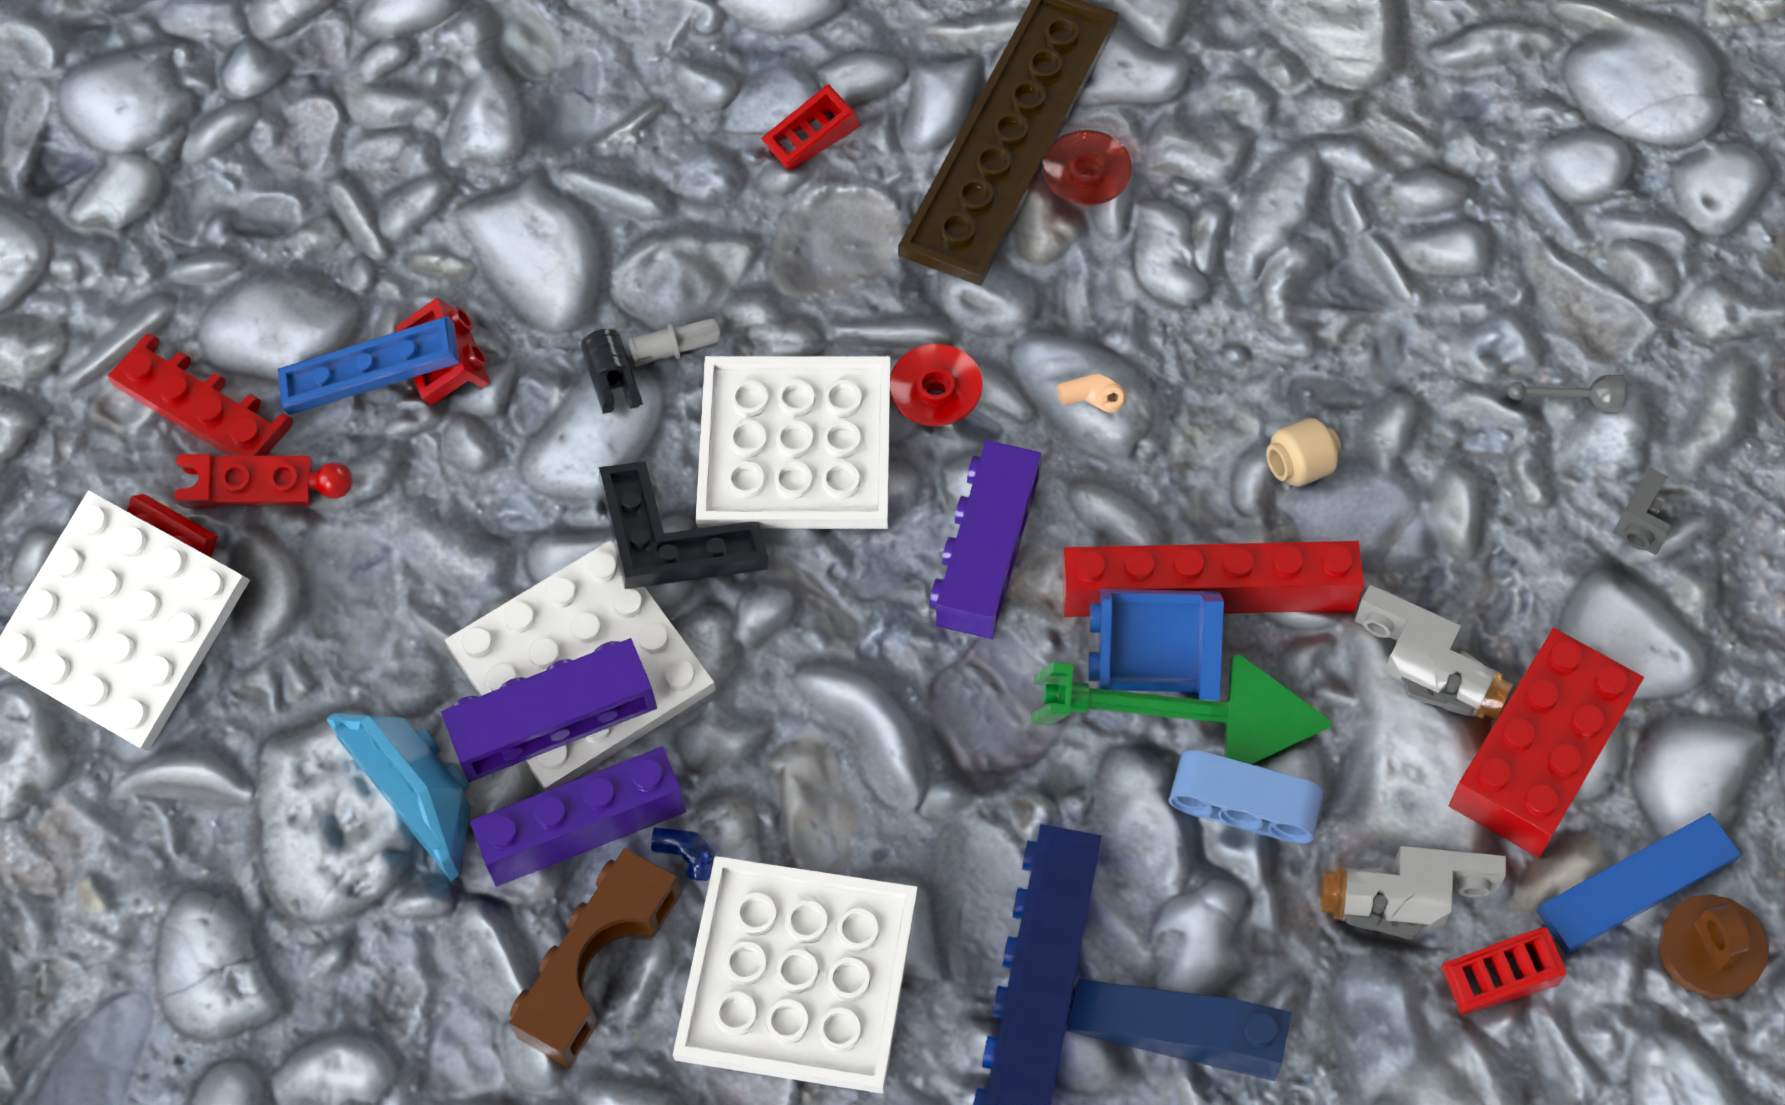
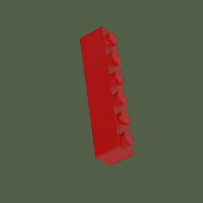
M1359 541L1064 547L1062 589L1064 617H1090V603H1100V589L1220 592L1224 601L1223 614L1356 611L1364 586Z

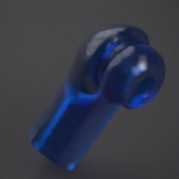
M657 827L653 829L651 852L680 855L684 861L688 862L686 874L691 880H710L714 858L717 855L700 834L686 830Z

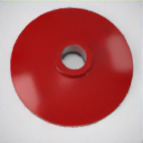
M926 344L908 351L896 362L890 375V395L894 405L905 417L922 425L944 426L958 422L975 409L982 395L983 380L976 362L966 352L946 344ZM932 390H940L943 392V394L931 395L929 394V392Z

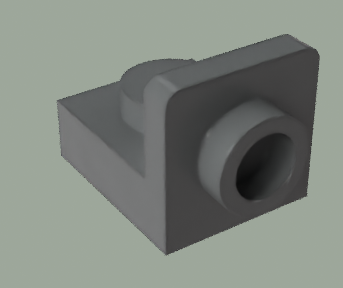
M1650 467L1612 533L1622 537L1633 548L1646 550L1656 555L1672 530V526L1656 518L1667 499L1659 494V491L1668 476Z

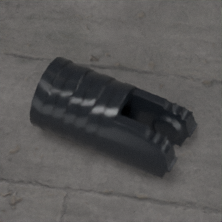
M601 329L588 334L582 340L580 346L602 413H610L614 410V396L611 390L620 387L623 389L625 400L630 409L643 405L620 334L613 329Z

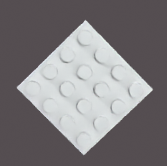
M705 356L696 504L697 528L754 521L759 522L760 528L888 529L890 356Z
M88 490L0 635V667L135 746L149 751L250 579Z
M611 540L445 639L449 651L476 691L482 696L499 689L503 683L513 678H528L546 671L550 665L564 659L575 660L593 653L597 647L606 642H621L632 638L652 686L658 709L526 760L525 763L544 791L574 780L716 691L714 681L645 587L624 588L615 546Z
M715 856L673 1050L674 1060L884 1094L918 887Z

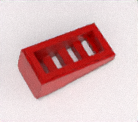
M827 84L761 137V140L789 171L845 138L861 125L855 112L831 85ZM832 112L836 117L829 121L824 115ZM815 120L822 126L817 132L810 125ZM800 129L809 137L804 142L795 134ZM788 138L796 149L789 153L780 141Z
M1547 927L1522 933L1441 965L1460 1015L1557 987L1566 976V969ZM1532 951L1540 972H1536L1528 952ZM1514 957L1523 978L1515 979L1507 958ZM1487 964H1493L1502 986L1494 987L1485 966ZM1473 970L1482 991L1481 994L1474 996L1464 971Z

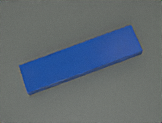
M446 316L278 368L281 407L288 415H292L458 364L459 355L454 323Z
M1708 813L1542 903L1536 912L1567 955L1731 865L1739 859L1741 854L1712 814Z

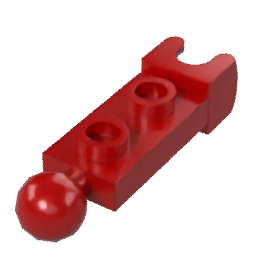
M180 454L176 458V463L187 474L198 475V480L190 488L177 489L174 493V498L178 505L188 509L217 508V506H311L312 490H318L326 498H341L351 490L353 477L348 467L336 462L324 464L318 471H313V460L310 456L212 457L210 454Z

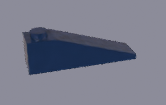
M1078 979L1066 1032L1275 1082L1283 1060L1292 1012L1239 999Z

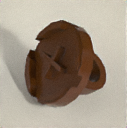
M1707 894L1690 897L1673 908L1662 926L1658 950L1664 968L1679 986L1687 991L1692 989L1696 993L1703 994L1704 998L1721 1000L1737 997L1753 987L1767 966L1769 945L1763 926L1749 909L1731 898Z

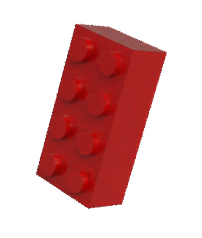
M1553 627L1459 781L1448 806L1540 858L1626 711L1644 676Z

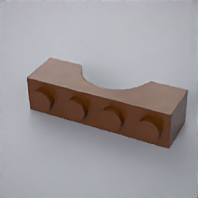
M626 848L622 850L616 861L611 859L604 865L596 881L598 888L588 903L582 902L574 910L568 923L569 932L559 947L554 945L547 951L539 967L540 976L530 991L524 989L518 995L510 1010L511 1020L509 1024L517 1039L569 1069L598 1025L593 1010L585 1000L583 992L585 974L592 959L602 948L617 939L636 935L654 937L681 896L677 876Z

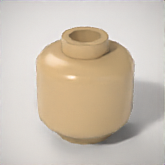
M1305 418L1282 427L1273 434L1270 446L1267 447L1266 451L1268 465L1277 479L1285 481L1289 485L1301 487L1327 477L1335 471L1338 463V454L1341 451V443L1337 433L1332 428H1327L1318 419Z

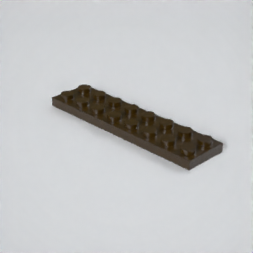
M1082 0L1030 1L898 245L899 257L973 284L982 285L1117 25L1118 12Z

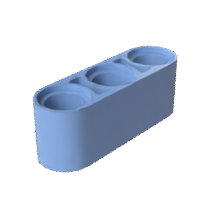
M1188 750L1181 754L1169 803L1175 809L1189 815L1291 843L1306 844L1314 839L1325 793L1321 786L1303 778L1203 751Z

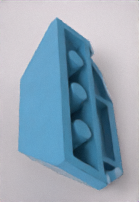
M334 713L326 720L337 740L450 881L459 876L471 807L464 794V791L470 786L453 763L444 767L435 756L440 752V749L433 738L424 728L415 732L405 718Z

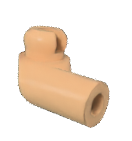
M1092 374L1056 384L1058 398L1062 406L1086 401L1103 411L1115 412L1121 409L1126 400L1123 388L1101 374Z

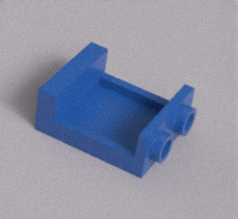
M1100 589V603H1090V633H1099L1098 652H1089L1088 681L1097 682L1098 689L1197 692L1199 699L1220 700L1224 601L1220 592Z

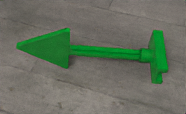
M1236 654L1230 659L1227 702L1089 688L1088 683L1073 682L1074 664L1053 662L1034 675L1033 685L1044 686L1042 703L1046 705L1032 713L1030 724L1050 726L1069 716L1070 712L1086 713L1087 709L1222 723L1226 727L1224 757L1248 764H1253L1326 730L1332 724L1330 719L1240 654Z

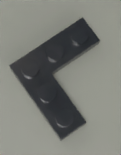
M646 461L599 467L600 487L625 589L768 570L769 557L759 522L752 521L664 533Z

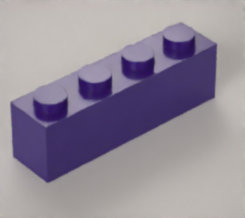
M986 440L981 457L973 455L967 475V483L972 484L969 497H960L955 514V524L960 525L957 537H948L943 552L942 565L948 566L944 580L936 578L931 591L929 606L936 608V626L993 640L1040 478L1041 452Z
M632 638L621 642H606L597 647L593 653L575 660L564 659L550 665L546 671L531 677L513 678L503 683L499 689L482 696L461 698L452 707L441 711L460 765L468 783L658 708L650 681Z
M662 746L470 820V824L495 887H498L684 814L686 809L681 789Z

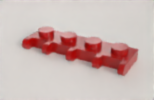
M151 333L146 334L107 375L114 387L228 456H267L293 424V419L285 413H281L272 423L255 414L261 405V400L253 394L247 395L238 404L220 393L225 386L226 379L218 373H213L205 382H202L185 372L190 365L191 358L183 352H178L170 361L155 354L154 352L157 350L160 340Z

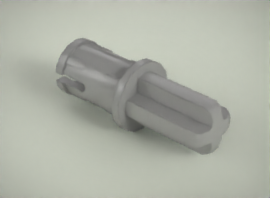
M711 318L674 329L671 323L666 324V329L627 338L634 365L638 367L652 361L675 356L676 360L681 359L680 352L718 343L721 340V334L717 321Z

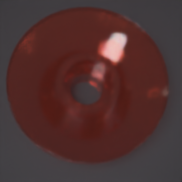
M1079 130L1059 137L1047 149L1043 159V176L1048 187L1061 199L1077 205H1099L1113 200L1125 190L1132 174L1131 157L1124 145L1114 137L1094 130Z

